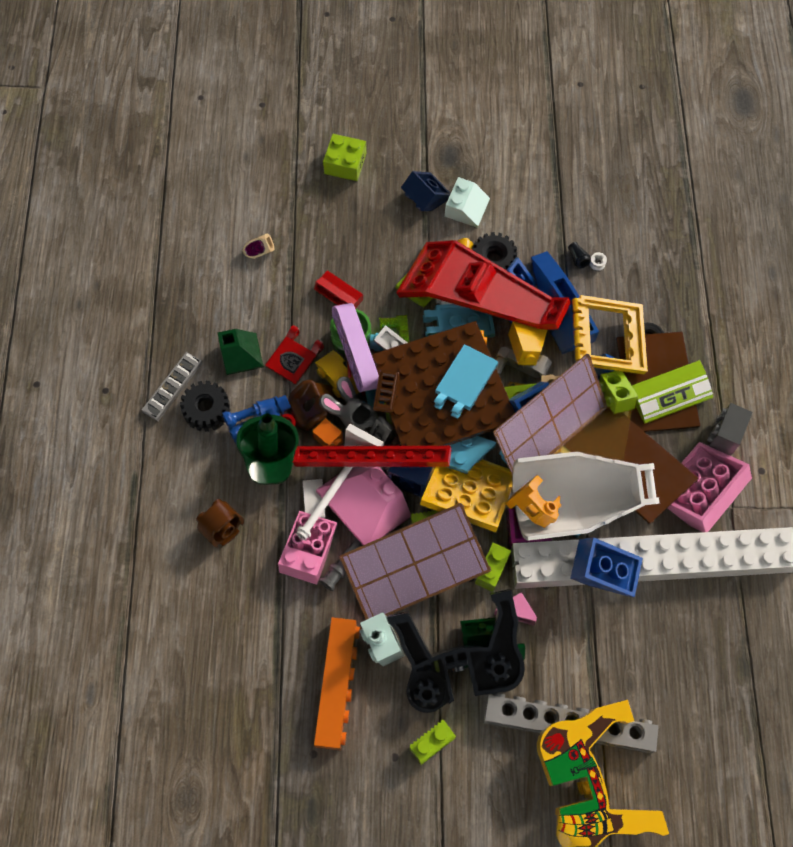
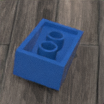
M594 537L579 539L570 579L591 587L628 597H635L643 558Z

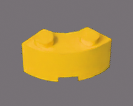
M332 350L315 362L318 367L316 371L322 379L325 378L332 385V390L336 397L342 398L337 390L336 382L340 377H348L347 368L343 364L345 360ZM352 375L349 379L352 382L355 393L358 394L359 391Z

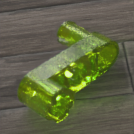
M407 315L379 318L380 330L385 325L390 329L397 328L399 336L409 343Z

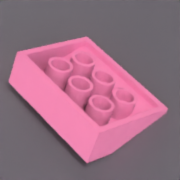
M699 442L682 462L699 479L667 509L689 526L701 532H709L749 483L752 476L749 464Z

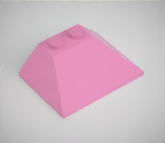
M353 467L328 504L362 545L386 536L411 517L403 493L380 467ZM337 476L316 489L321 498L324 497Z

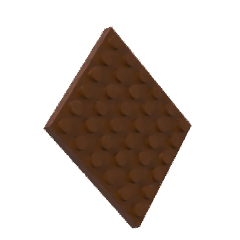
M476 321L371 354L378 375L381 369L400 373L394 410L389 415L401 446H449L494 431L515 414L497 369L491 375L471 410L469 411L464 408L458 419L451 416V410L456 403L447 399L441 410L434 407V400L438 396L435 393L436 388L464 344L491 357ZM382 386V388L393 389L390 386ZM382 394V396L391 397L389 394Z

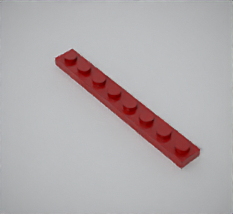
M297 446L293 464L295 467H449L452 450L451 446Z

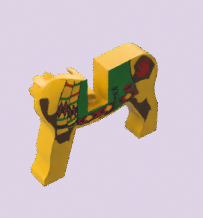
M628 700L591 709L577 720H565L550 724L538 737L537 752L549 786L580 778V782H577L580 795H585V799H587L555 809V815H557L556 837L561 847H597L607 836L612 834L637 835L644 832H652L661 836L669 834L662 811L609 808L605 782L600 768L590 751V748L613 723L626 724L634 722Z

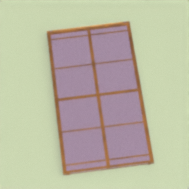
M590 354L584 355L493 431L511 474L513 463L516 459L554 454L608 407Z
M462 503L339 556L366 620L382 612L386 616L491 572V567L485 558Z

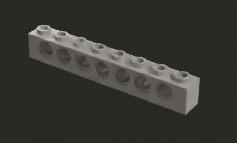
M494 693L487 697L483 723L541 733L550 725L544 719L545 713L552 714L555 719L554 723L565 721L566 717H572L574 720H577L587 714L589 710L585 708L571 710L568 709L567 705L555 704V707L548 706L547 702L541 700H534V703L526 702L524 697L514 696L513 699L505 698V694ZM503 706H510L513 714L511 716L504 715L502 712ZM523 710H531L534 715L533 719L527 720L523 716ZM639 719V722L634 721L626 724L615 722L612 725L616 726L617 735L610 734L607 729L595 743L652 754L657 750L659 725H654L651 720ZM630 728L638 731V739H633L630 736Z

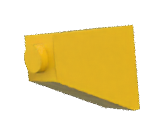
M512 322L508 336L518 365L536 366L547 330Z

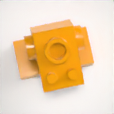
M536 475L516 491L505 504L510 509L517 505L534 524L545 528L550 523H554L559 516L558 508L561 507L559 503L560 496L553 502H547L542 499L537 487L543 480Z

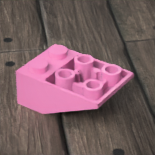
M299 511L278 562L279 573L317 585L326 562L337 522L319 517L310 530V538L302 540L296 535L297 528L299 526L303 527L311 514Z

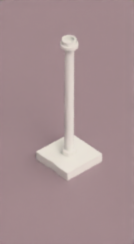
M349 424L346 428L344 446L384 445L383 441L352 424ZM344 467L304 526L297 528L296 535L300 539L307 540V538H310V530L353 467Z

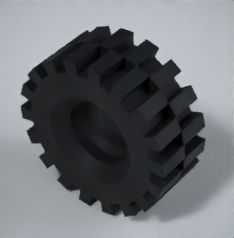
M491 232L490 236L486 233L483 235V239L480 236L477 242L475 241L472 248L473 251L485 258L490 253L498 254L501 259L492 262L505 270L508 269L517 257V247L514 246V241H509L507 235L502 237V233H499L498 236L495 235V232Z
M198 381L197 386L194 383L190 385L191 390L186 388L184 391L186 395L181 396L182 402H180V407L187 424L189 423L190 427L193 429L196 427L198 431L204 428L205 432H209L211 427L213 430H216V425H224L222 413L225 411L230 412V402L221 386L219 387L215 382L211 385L210 381H206V384ZM203 400H210L213 405L207 411H200L198 404Z

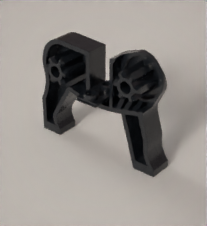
M510 589L489 593L490 599L496 605L497 615L487 645H463L431 654L408 611L387 616L388 624L397 632L401 647L412 667L406 694L413 708L423 713H432L447 703L450 704L454 701L447 669H452V672H459L465 670L464 666L468 665L475 696L507 692L520 684L524 676L525 665L517 645V627L519 622Z

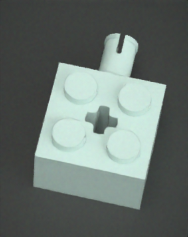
M384 612L360 623L363 629L359 631L363 640L370 644L371 648L368 649V652L375 663L385 666L405 656L393 627L388 624V619Z

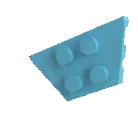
M476 436L449 445L452 452L450 466L447 468L467 474L491 449L495 448L496 442Z

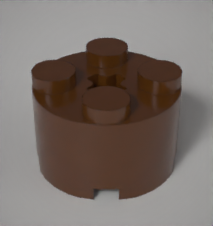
M221 499L215 500L206 512L200 513L196 518L198 531L214 547H218V544L224 546L232 541L240 532L237 529L239 525L243 526L244 524L243 517L226 501Z

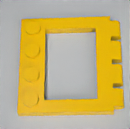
M583 295L572 299L574 312L573 327L575 329L574 345L577 346L575 347L576 362L587 354L593 368L637 374L648 372L642 304ZM589 309L623 314L626 360L591 355Z

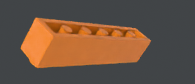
M331 618L314 741L315 748L341 751V745L346 744L347 732H343L344 723L348 724L349 710H346L347 702H351L352 689H349L350 680L354 681L355 668L351 667L352 660L357 658L358 647H354L355 639H359L360 627L357 626L356 620Z

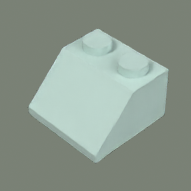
M458 177L446 203L445 217L478 228L490 198L476 183Z

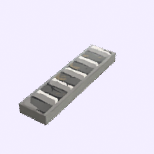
M186 352L143 407L142 412L159 421L203 364L202 361Z

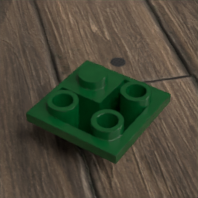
M240 329L217 332L227 375L264 368L257 333Z

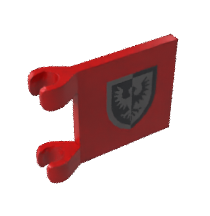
M292 325L286 337L265 366L297 385L316 356L324 349V345L320 340H316L312 349L309 350L297 343L294 339L298 337L300 331L298 327Z

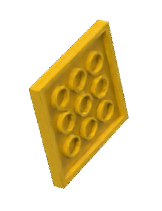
M483 459L476 463L467 474L447 467H435L420 505L441 512L462 503L471 524L496 532L506 507L505 503L508 501L512 490L511 471L508 468Z

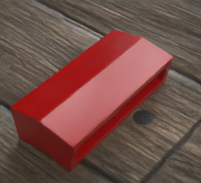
M328 270L315 282L314 290L336 305L352 303L356 309L363 301V294Z

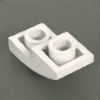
M322 479L303 480L305 513L312 514L322 500L316 492V489L323 485ZM324 509V511L322 512V514L320 515V517H321V518H324V519H325V509Z

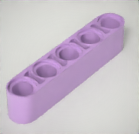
M348 303L333 306L332 317L358 391L365 392L377 389L379 375L354 305Z

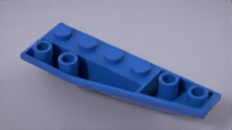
M546 251L531 257V263L537 288L552 298L569 297L571 301L558 330H549L562 354L575 350V347H577L574 345L575 329L573 327L574 312L572 299L579 298L580 296L557 262ZM589 314L590 343L596 341L599 330Z

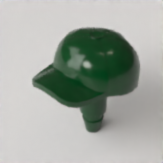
M266 413L261 417L250 418L238 430L236 439L237 450L244 459L246 470L252 481L260 485L280 484L286 481L291 474L294 454L297 446H299V437L296 427L282 416Z

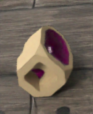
M267 233L246 242L242 252L246 257L255 259L274 251V243L271 236Z

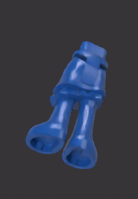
M286 395L279 398L275 396L263 401H256V404H252V407L238 412H223V418L235 444L238 430L246 422L236 424L238 421L253 416V418L261 417L266 413L278 416L281 413L283 415L284 411L291 408Z

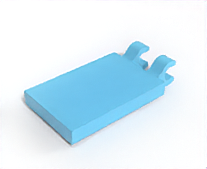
M455 304L436 305L435 310H424V323L437 320L436 327H426V337L474 321L477 322L479 329L484 331V337L495 336L493 318L490 314Z
M464 344L436 388L435 393L438 396L434 400V407L441 410L448 399L456 403L451 410V416L456 419L460 417L464 408L470 411L498 366V361Z

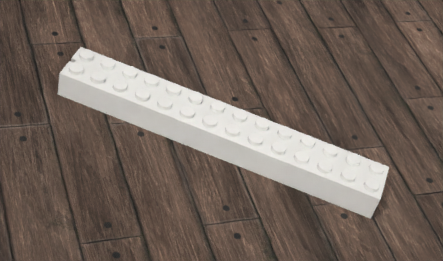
M793 527L597 538L643 558L638 582L793 572ZM579 540L513 543L511 559L512 567H514V588L585 585L570 579Z

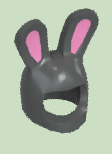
M340 377L336 382L337 390L346 402L345 405L340 404L329 394H324L319 398L321 408L330 414L338 416L346 428L349 424H352L364 430L370 427L378 417L376 411L368 403L357 397L352 382L348 377Z

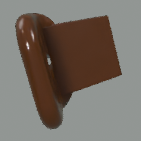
M304 380L290 393L288 398L291 406L290 410L300 429L304 431L311 430L328 415L329 412L323 410L319 405V398L322 395L329 394L342 404L340 399L334 394L331 385L315 383L313 380ZM315 398L316 402L310 411L307 412L304 408L305 402Z

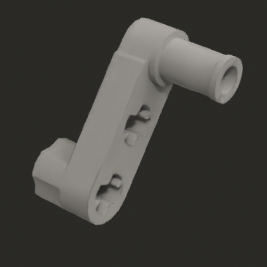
M500 347L495 356L498 361L496 369L499 376L507 364L541 380V376H546L552 364L548 357L540 355L536 366L518 365L514 351L507 347Z

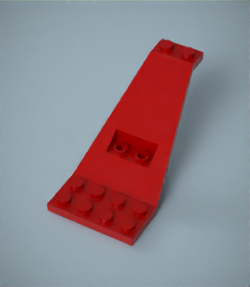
M456 240L426 242L396 292L399 298L431 297L541 330H558L571 304L569 297H550Z

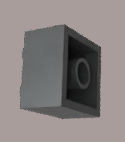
M730 403L727 408H723L720 415H717L713 424L715 427L707 438L708 446L731 456L741 444L753 412L733 403Z

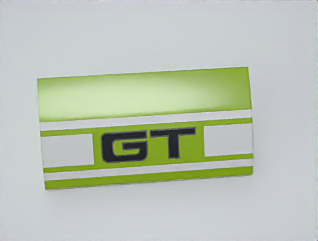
M700 360L632 385L638 395L635 406L644 424L713 398L708 377Z

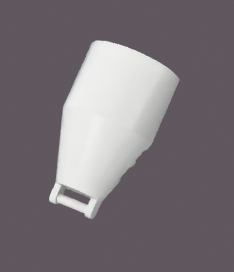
M582 452L516 459L512 470L513 494L538 475L543 480L537 487L541 498L547 502H553L560 496L559 503L561 504V507L558 508L559 516L557 520L545 528L534 524L516 505V517L523 538L528 541L590 533L645 505L659 504L653 476L654 463L639 465L584 454ZM641 471H645L648 499L644 498Z

